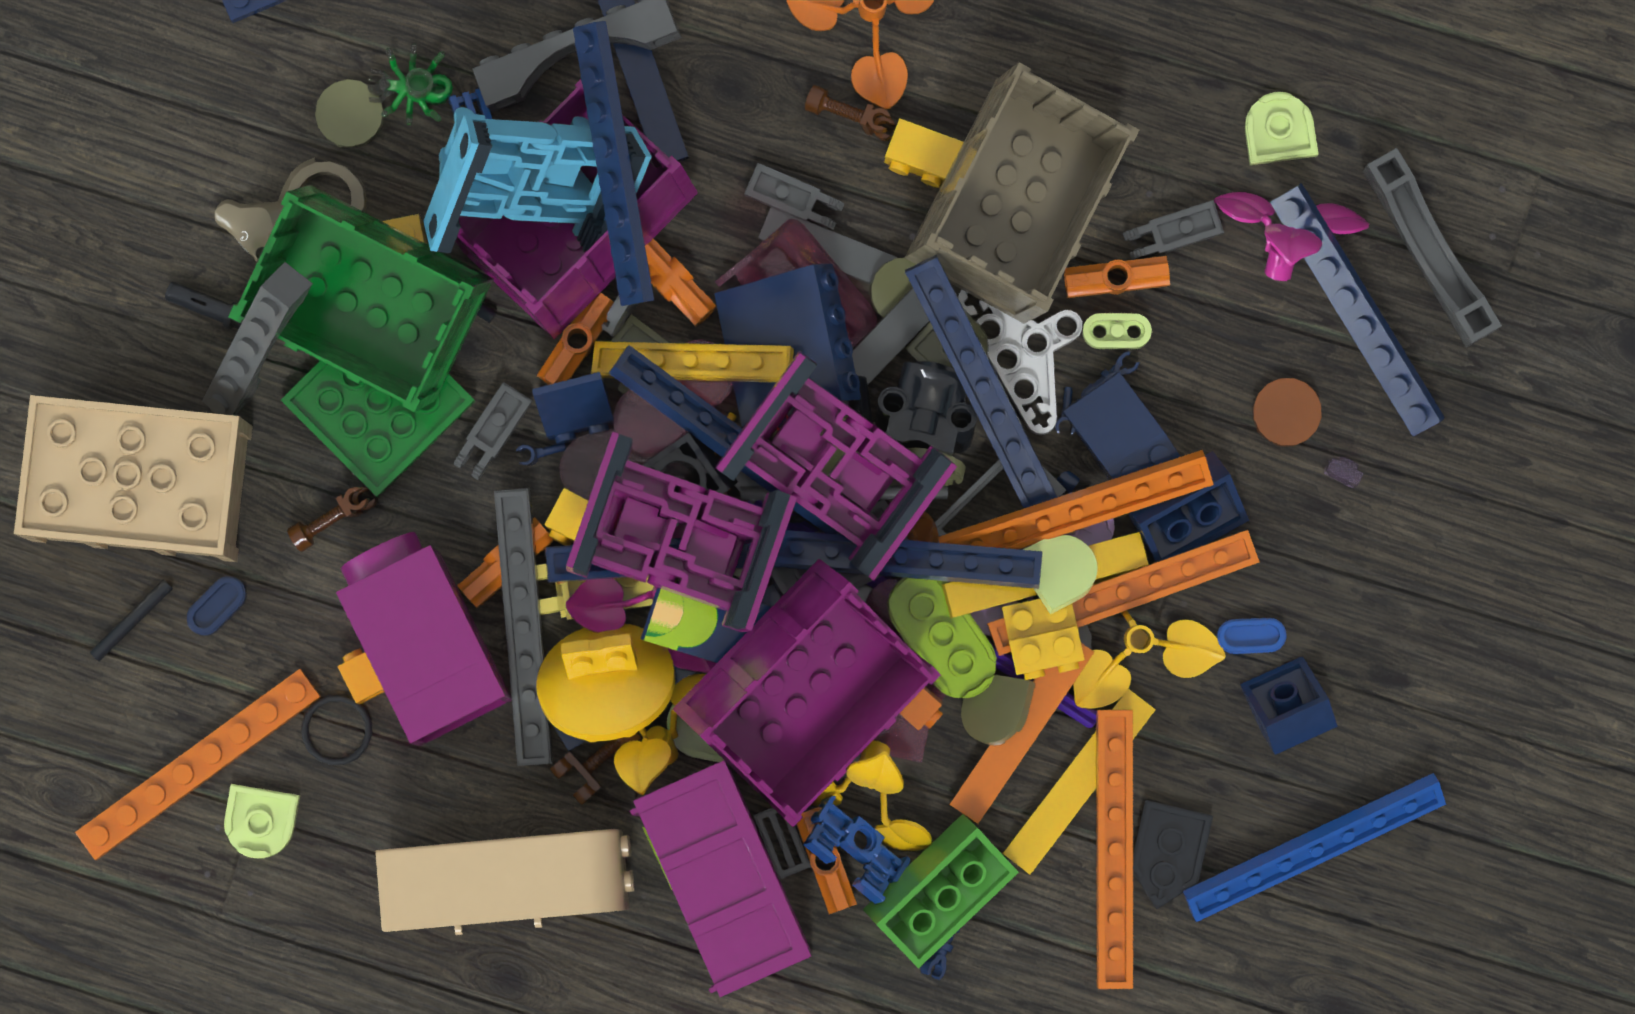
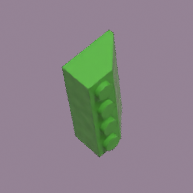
M962 814L905 868L897 882L888 885L883 893V896L886 897L884 902L874 904L871 901L863 911L919 969L1019 872L989 839Z

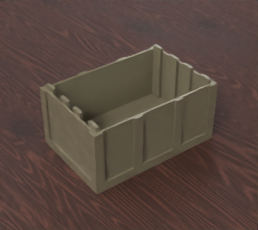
M1019 62L995 80L905 259L918 264L937 255L952 285L1024 324L1048 312L1053 302L1051 297L1069 261L1076 257L1081 247L1079 241L1100 200L1107 196L1112 186L1109 182L1127 146L1134 142L1139 129L1129 123L1124 125L1034 75L1030 72L1031 68Z

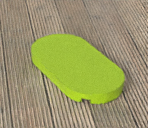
M902 578L895 584L889 595V618L905 644L941 674L933 683L934 686L945 695L954 698H971L985 691L992 683L995 675V651L970 613L950 618L942 584L948 582Z

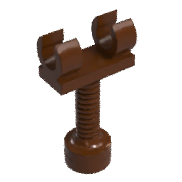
M813 85L805 103L806 111L819 115L823 110H827L828 112H833V114L860 123L867 135L872 136L875 133L876 137L882 141L892 139L890 135L882 134L888 131L887 128L881 126L882 124H889L896 128L887 110L883 108L875 109L870 104H867L865 111L848 104L846 105L843 102L830 99L828 97V90L817 85Z
M352 487L346 491L345 495L335 498L339 504L337 507H334L307 525L300 521L287 529L288 535L296 548L303 552L314 545L313 537L320 533V531L322 532L323 529L325 530L339 521L340 518L359 517L363 514L362 510L374 508L378 499H373L369 502L370 498H366L360 501L361 495L364 492H368L369 489L367 487Z
M637 732L632 737L609 740L604 746L599 748V751L597 750L596 753H593L594 755H591L588 758L589 760L583 763L580 762L572 751H569L550 770L558 779L563 777L573 767L580 772L588 782L575 792L573 796L583 805L603 787L592 775L593 770L595 771L598 766H601V763L603 764V761L609 759L611 754L613 755L624 743L639 741L642 736Z

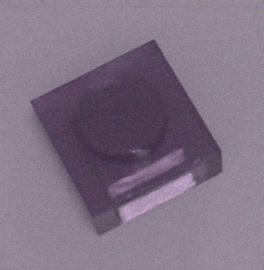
M1340 456L1339 460L1332 458L1323 474L1353 489L1358 486L1364 473L1357 470L1359 466L1357 463Z

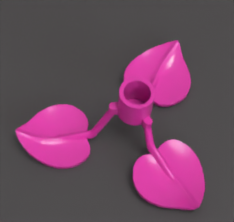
M1232 192L1213 199L1214 203L1226 215L1237 221L1245 223H1258L1262 221L1265 224L1264 234L1267 242L1265 251L1269 255L1264 273L1271 279L1278 281L1290 280L1295 263L1304 257L1317 253L1322 247L1320 238L1308 230L1295 229L1294 227L1282 224H1272L1271 218L1268 216L1273 215L1275 210L1270 202L1258 195L1246 192ZM1332 203L1316 205L1332 233L1351 234L1369 228L1370 223L1366 222L1364 218L1349 208Z
M679 524L675 527L672 538L683 537L686 525ZM613 578L586 580L566 601L565 606L571 617L590 631L603 632L615 630L622 627L626 621L623 607H629L647 599L653 600L657 587L654 586L652 591L622 601L624 597L623 588ZM667 648L674 666L680 669L708 673L716 665L715 662Z

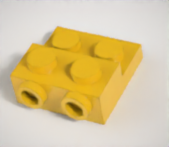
M1041 599L1002 607L1016 675L1024 674V679L1029 680L1045 676L1044 669L1056 666L1059 673L1079 669L1078 662L1085 659L1072 604L1051 615Z

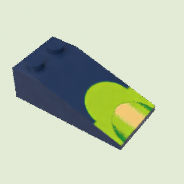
M657 587L641 639L718 663L747 632H739L722 626L726 611ZM761 602L754 625L773 605Z

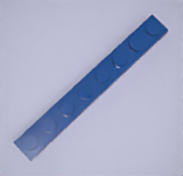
M1434 773L1184 890L1183 894L1193 918L1198 922L1446 805L1440 783Z

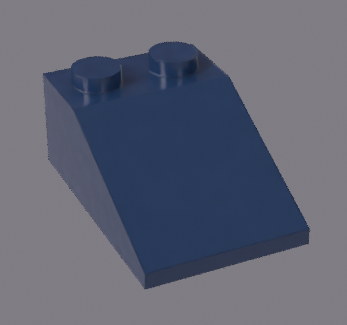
M600 372L532 389L546 436L549 440L555 439L556 444L573 441L576 439V433L588 430L590 435L601 434L610 430L609 425L616 424L607 387Z
M1120 372L1062 410L1108 481L1181 457L1163 429Z

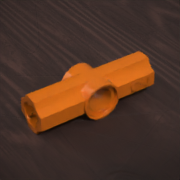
M653 238L645 245L651 284L668 302L672 301L686 318L697 327L713 313L717 306L696 285L689 271L675 257L671 258Z
M1167 256L1127 261L1113 260L1109 263L1066 268L1064 271V282L1067 298L1108 293L1118 295L1125 291L1170 286V273ZM1113 269L1123 271L1126 276V282L1122 285L1112 284L1108 280V272Z
M599 293L572 323L564 329L562 338L538 372L537 377L548 385L572 378L584 358L591 353L595 341L603 331L602 324L608 322L606 319L607 313L614 303L610 298ZM576 333H581L587 337L586 345L579 349H575L568 344L569 338Z
M534 517L533 529L537 556L554 540L548 536L550 533ZM499 545L485 556L484 562L457 585L476 608L483 605L502 587Z
M820 807L803 812L801 814L803 818L796 824L803 844L815 826L811 822V817L814 812L821 809ZM834 846L832 851L837 857L835 865L826 871L817 867L815 863L816 855L805 847L828 913L832 914L857 905L837 847Z

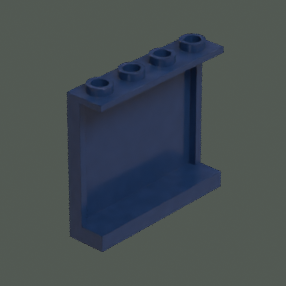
M812 264L714 293L725 344L791 346L794 348L793 359L801 351L817 363V367L809 376L810 379L842 402L861 399L859 391L860 381L855 372L852 357L853 348L848 338L845 324L846 314L841 305L838 290L839 281L833 264ZM732 381L742 428L747 424L776 382ZM794 406L787 414L788 416H790L795 410Z

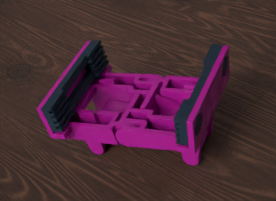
M799 351L720 459L716 469L734 481L743 467L747 466L780 491L797 497V503L857 545L848 559L859 571L875 580L957 466L931 445L922 458H920L810 379L809 376L817 367V363ZM794 406L795 410L790 416H788L787 414ZM847 414L848 417L846 418V420H843L844 416ZM786 417L787 421L785 422V424L782 426V428H778V426ZM825 428L826 430L823 432V434H822V436H821L820 433H821L822 430ZM776 429H777L779 432H778L777 435L774 437V439H773L772 441H770V440H769L770 437L773 435V433H774V432L776 431ZM837 448H839L844 453L828 475L822 469ZM894 479L903 484V487L878 519L871 511Z
M612 432L569 555L566 570L587 578L591 564L644 583L647 581L648 584L726 611L722 622L724 627L739 632L752 631L797 497L779 490L766 493L761 508L711 489L706 490L697 484L628 461L633 446V438ZM656 507L661 508L660 516L663 518L657 517L659 509ZM680 523L686 525L677 550L669 547L676 524ZM744 543H751L739 580L735 579L733 575Z

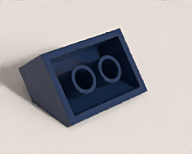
M1213 451L1206 454L1205 457L1214 485L1128 513L1136 531L1140 532L1142 541L1155 563L1204 546L1249 521L1230 473Z

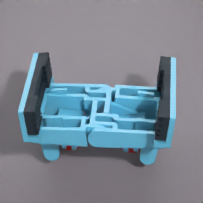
M459 107L454 113L455 123L446 147H443L439 153V181L423 221L430 251L451 253L461 228L459 224L460 216L502 219L504 215L506 218L518 221L575 223L572 231L575 236H578L577 241L580 242L584 252H587L608 230L598 173L592 184L580 169L581 166H597L588 119L578 116L573 118L571 125L553 123L551 126L543 122L485 119V115L475 114L468 108ZM624 126L634 186L637 193L652 156L636 128Z

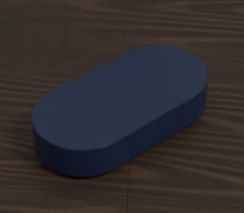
M231 576L218 579L188 610L187 624L194 633L202 636L216 633L244 605L247 599V589L243 582Z

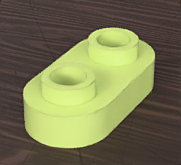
M1097 313L1085 321L1082 329L1085 342L1095 349H1139L1147 344L1152 333L1151 324L1148 319L1140 314ZM1101 326L1105 329L1106 335L1102 338H1097L1093 334V329ZM1132 326L1137 327L1140 331V336L1131 338L1127 333V329Z

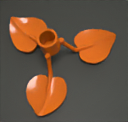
M786 0L793 16L803 26L815 31L832 29L836 25L838 14H846L857 7L860 16L865 21L872 22L874 57L865 56L855 63L851 73L853 88L863 99L883 109L893 107L900 100L907 84V67L904 60L894 52L885 53L880 56L879 20L885 15L887 4L890 5L895 2L897 9L902 13L919 14L929 9L935 0H853L852 3L845 7H841L844 0Z

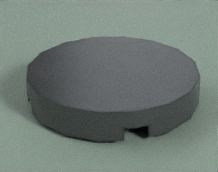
M618 295L607 313L606 319L608 322L602 324V329L611 336L616 335L633 313L638 303L621 306Z

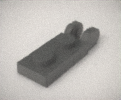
M757 163L744 193V196L832 231L836 223L826 216L812 212L814 205L818 201L835 211H842L844 207L843 202L821 193L820 189L760 163Z
M1214 200L1150 220L1146 225L1124 232L1123 236L1125 241H1132L1151 233L1154 241L1153 245L1140 247L1129 253L1131 260H1136L1156 253L1161 255L1222 235L1224 230Z
M503 382L466 437L467 442L455 459L454 465L461 468L469 460L475 446L478 447L485 454L475 465L472 477L479 480L492 459H496L533 401Z

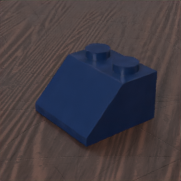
M1303 656L1240 684L1256 722L1274 755L1338 727L1329 698Z

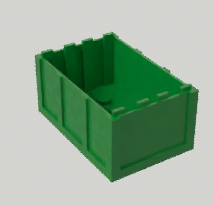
M312 185L287 191L281 202L283 209L239 303L233 305L228 317L242 323L261 285L286 262L313 284L303 303L295 311L278 339L285 342L284 346L296 352L301 350L346 373V378L358 384L364 382L403 402L402 406L413 412L436 401L494 278L443 252L430 251L429 245Z

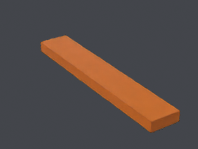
M1081 643L1085 660L1078 662L1079 669L1059 673L1057 666L1044 669L1045 676L1033 680L1036 684L1024 727L1020 732H1016L1011 738L1006 740L1005 743L994 746L989 745L951 801L950 805L979 824L1095 651Z

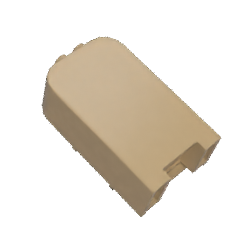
M606 829L376 850L382 931L391 932L454 926L455 935H463V925L534 919L535 928H542V918L629 910L628 892L634 891L633 871H626L625 857L631 856L630 836H623V831L619 829Z

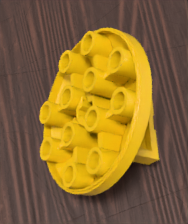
M626 623L615 630L593 632L582 628L573 632L549 651L540 666L536 689L544 715L560 731L588 742L608 741L634 736L638 731L659 717L672 697L675 687V669L667 647L642 640L641 636L644 629Z

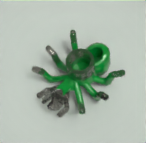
M412 44L409 72L405 77L396 63L392 49L387 48L385 52L388 56L390 67L400 80H393L383 70L371 69L370 72L372 74L381 75L382 77H369L368 81L375 82L376 85H368V90L375 96H382L380 98L369 97V102L383 103L386 97L392 96L394 92H397L398 96L390 107L384 109L381 116L385 118L389 114H393L404 97L407 96V125H412L413 102L419 103L426 116H431L436 122H440L441 116L435 110L430 109L426 102L438 106L445 103L452 94L453 86L448 77L441 74L431 76L437 65L445 57V52L440 51L432 60L427 70L415 68L417 45Z

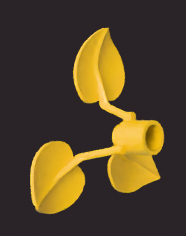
M1139 568L1095 579L1093 585L1129 573ZM1126 610L1121 612L1130 627L1124 634L1125 650L1117 655L1114 660L1106 651L1093 650L1095 651L1073 683L1074 701L1080 708L1092 709L1104 707L1119 700L1127 692L1131 682L1130 672L1125 667L1119 665V663L1132 652L1145 653L1153 645L1166 647L1163 652L1164 665L1172 674L1182 678L1196 677L1204 673L1215 664L1224 660L1226 655L1215 635L1198 622L1192 620L1173 622L1167 629L1166 641L1154 638L1153 632L1148 627L1137 625Z
M694 674L680 680L674 687L670 699L672 704L676 706L706 674ZM671 710L669 730L662 726H654L648 731L643 728L639 731L643 737L641 742L628 741L615 754L614 765L619 776L630 788L641 795H644L651 783L668 765L674 763L678 758V749L673 740L678 737L676 730L678 714Z
M872 741L861 752L860 760L854 761L847 767V777L842 784L835 785L832 782L811 804L812 806L819 807L823 799L836 796L833 804L835 806L840 805L843 799L840 793H843L852 781L859 786L868 787L880 792L881 821L883 825H877L875 829L885 837L882 841L883 844L897 850L918 851L926 849L933 843L930 833L920 824L902 819L891 821L888 818L887 794L901 792L904 781L898 767L889 756L890 748L879 741Z

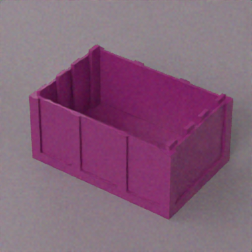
M581 79L575 84L577 88L544 121L540 120L539 122L547 123L551 126L553 123L571 125L574 117L579 116L588 119ZM623 116L624 126L635 127ZM636 128L652 156L636 193L644 244L646 245L698 192L683 166L672 155L670 158ZM581 166V171L593 184L598 173L597 166ZM504 215L502 219L459 217L461 228L455 245L482 272L494 278L493 282L553 339L616 277L608 230L587 252H584L580 242L577 241L578 236H575L572 231L575 223L518 221L506 218Z
M818 559L753 626L752 631H748L672 709L792 827L803 818L801 814L834 780L838 781L847 772L846 768L884 729L888 730L897 721L895 717L928 683L932 685L941 675L931 664L902 641L857 595L859 591L847 579L821 559Z
M725 760L633 801L636 808L630 810L631 815L640 816L712 978L714 985L709 988L710 993L717 991L719 997L725 996L812 956L809 944L784 888L778 879L772 861L732 771Z

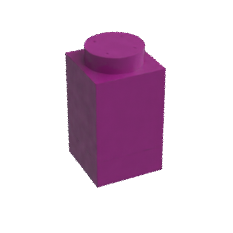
M409 532L381 543L351 559L340 568L348 586L337 591L336 594L410 744L423 746L512 701V696L441 553L431 545L423 548L416 532Z

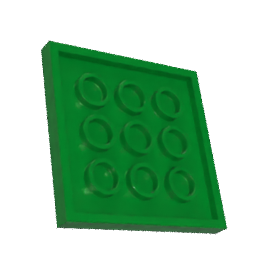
M321 360L281 399L378 498L475 402L448 374L436 401L413 412L403 407V402L364 382L358 384L346 378V373Z

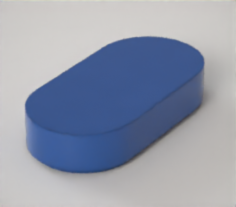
M1274 618L1232 619L1219 627L1216 638L1221 648L1223 647L1224 652L1228 654L1271 653L1279 650L1284 645L1286 629L1280 621Z

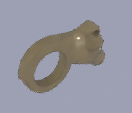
M314 157L301 163L290 173L281 190L278 201L242 204L227 199L221 201L215 208L214 217L216 223L227 230L257 263L283 209L281 202L287 191L304 187L311 179L319 175H333L347 183L351 191V206L365 212L367 208L366 189L362 180L356 178L345 166L330 161L316 162Z

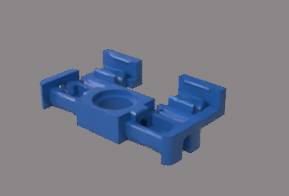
M836 796L823 799L819 804L821 809L814 812L811 817V822L815 826L803 845L825 864L836 860L837 857L832 852L834 846H840L861 864L868 863L863 866L865 870L861 878L857 877L852 886L874 904L884 902L886 897L883 896V893L890 883L899 880L905 868L909 865L910 858L906 856L899 859L881 844L885 837L863 818L858 816L851 819L833 804ZM857 831L863 832L867 838L865 849L858 848L854 842V836Z

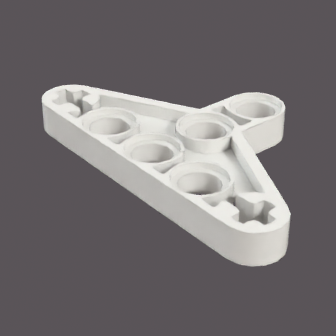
M961 290L958 299L962 307L972 317L977 316L978 313L973 305L966 306L964 304L968 296L967 292ZM980 300L979 306L984 312L987 307H990L993 314L983 315L977 322L982 325L986 321H994L1000 327L999 336L994 339H988L989 352L987 357L1026 427L1036 435L1048 434L1053 430L1057 418L1053 352L1079 337L1082 331L1080 316L1071 310H1064L1039 324L1033 320L1023 324ZM1070 317L1076 322V331L1072 335L1065 336L1058 331L1057 322L1061 318ZM1032 334H1041L1046 338L1047 346L1043 351L1033 352L1028 348L1027 339ZM1004 350L1012 351L1017 357L1016 365L1011 369L1000 367L997 362V356L1000 352ZM1020 380L1031 382L1034 387L1033 395L1027 399L1019 398L1014 392L1015 384ZM1038 396L1043 400V403L1036 405L1041 414L1048 413L1050 415L1046 421L1048 426L1045 428L1040 424L1033 425L1032 421L1035 418V413L1031 407L1027 412L1022 407L1033 403Z

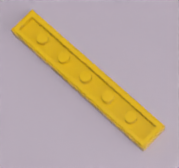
M595 341L591 374L600 372L602 378H614L609 374V371L625 348L630 345L676 380L777 382L792 362L794 348L791 346Z
M1140 532L1088 545L1097 560L1098 570L1096 579L1149 565ZM962 582L942 584L950 618L1037 595L1033 588Z
M1128 689L1112 710H1133L1134 739L1156 709ZM1096 731L1002 853L1029 875L1096 789Z

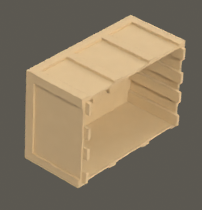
M30 395L14 534L32 542L46 543L47 540L84 543L93 548L108 549V546L153 550L159 554L176 556V553L213 556L223 561L237 562L239 549L236 547L247 442L252 438L253 426L240 416Z

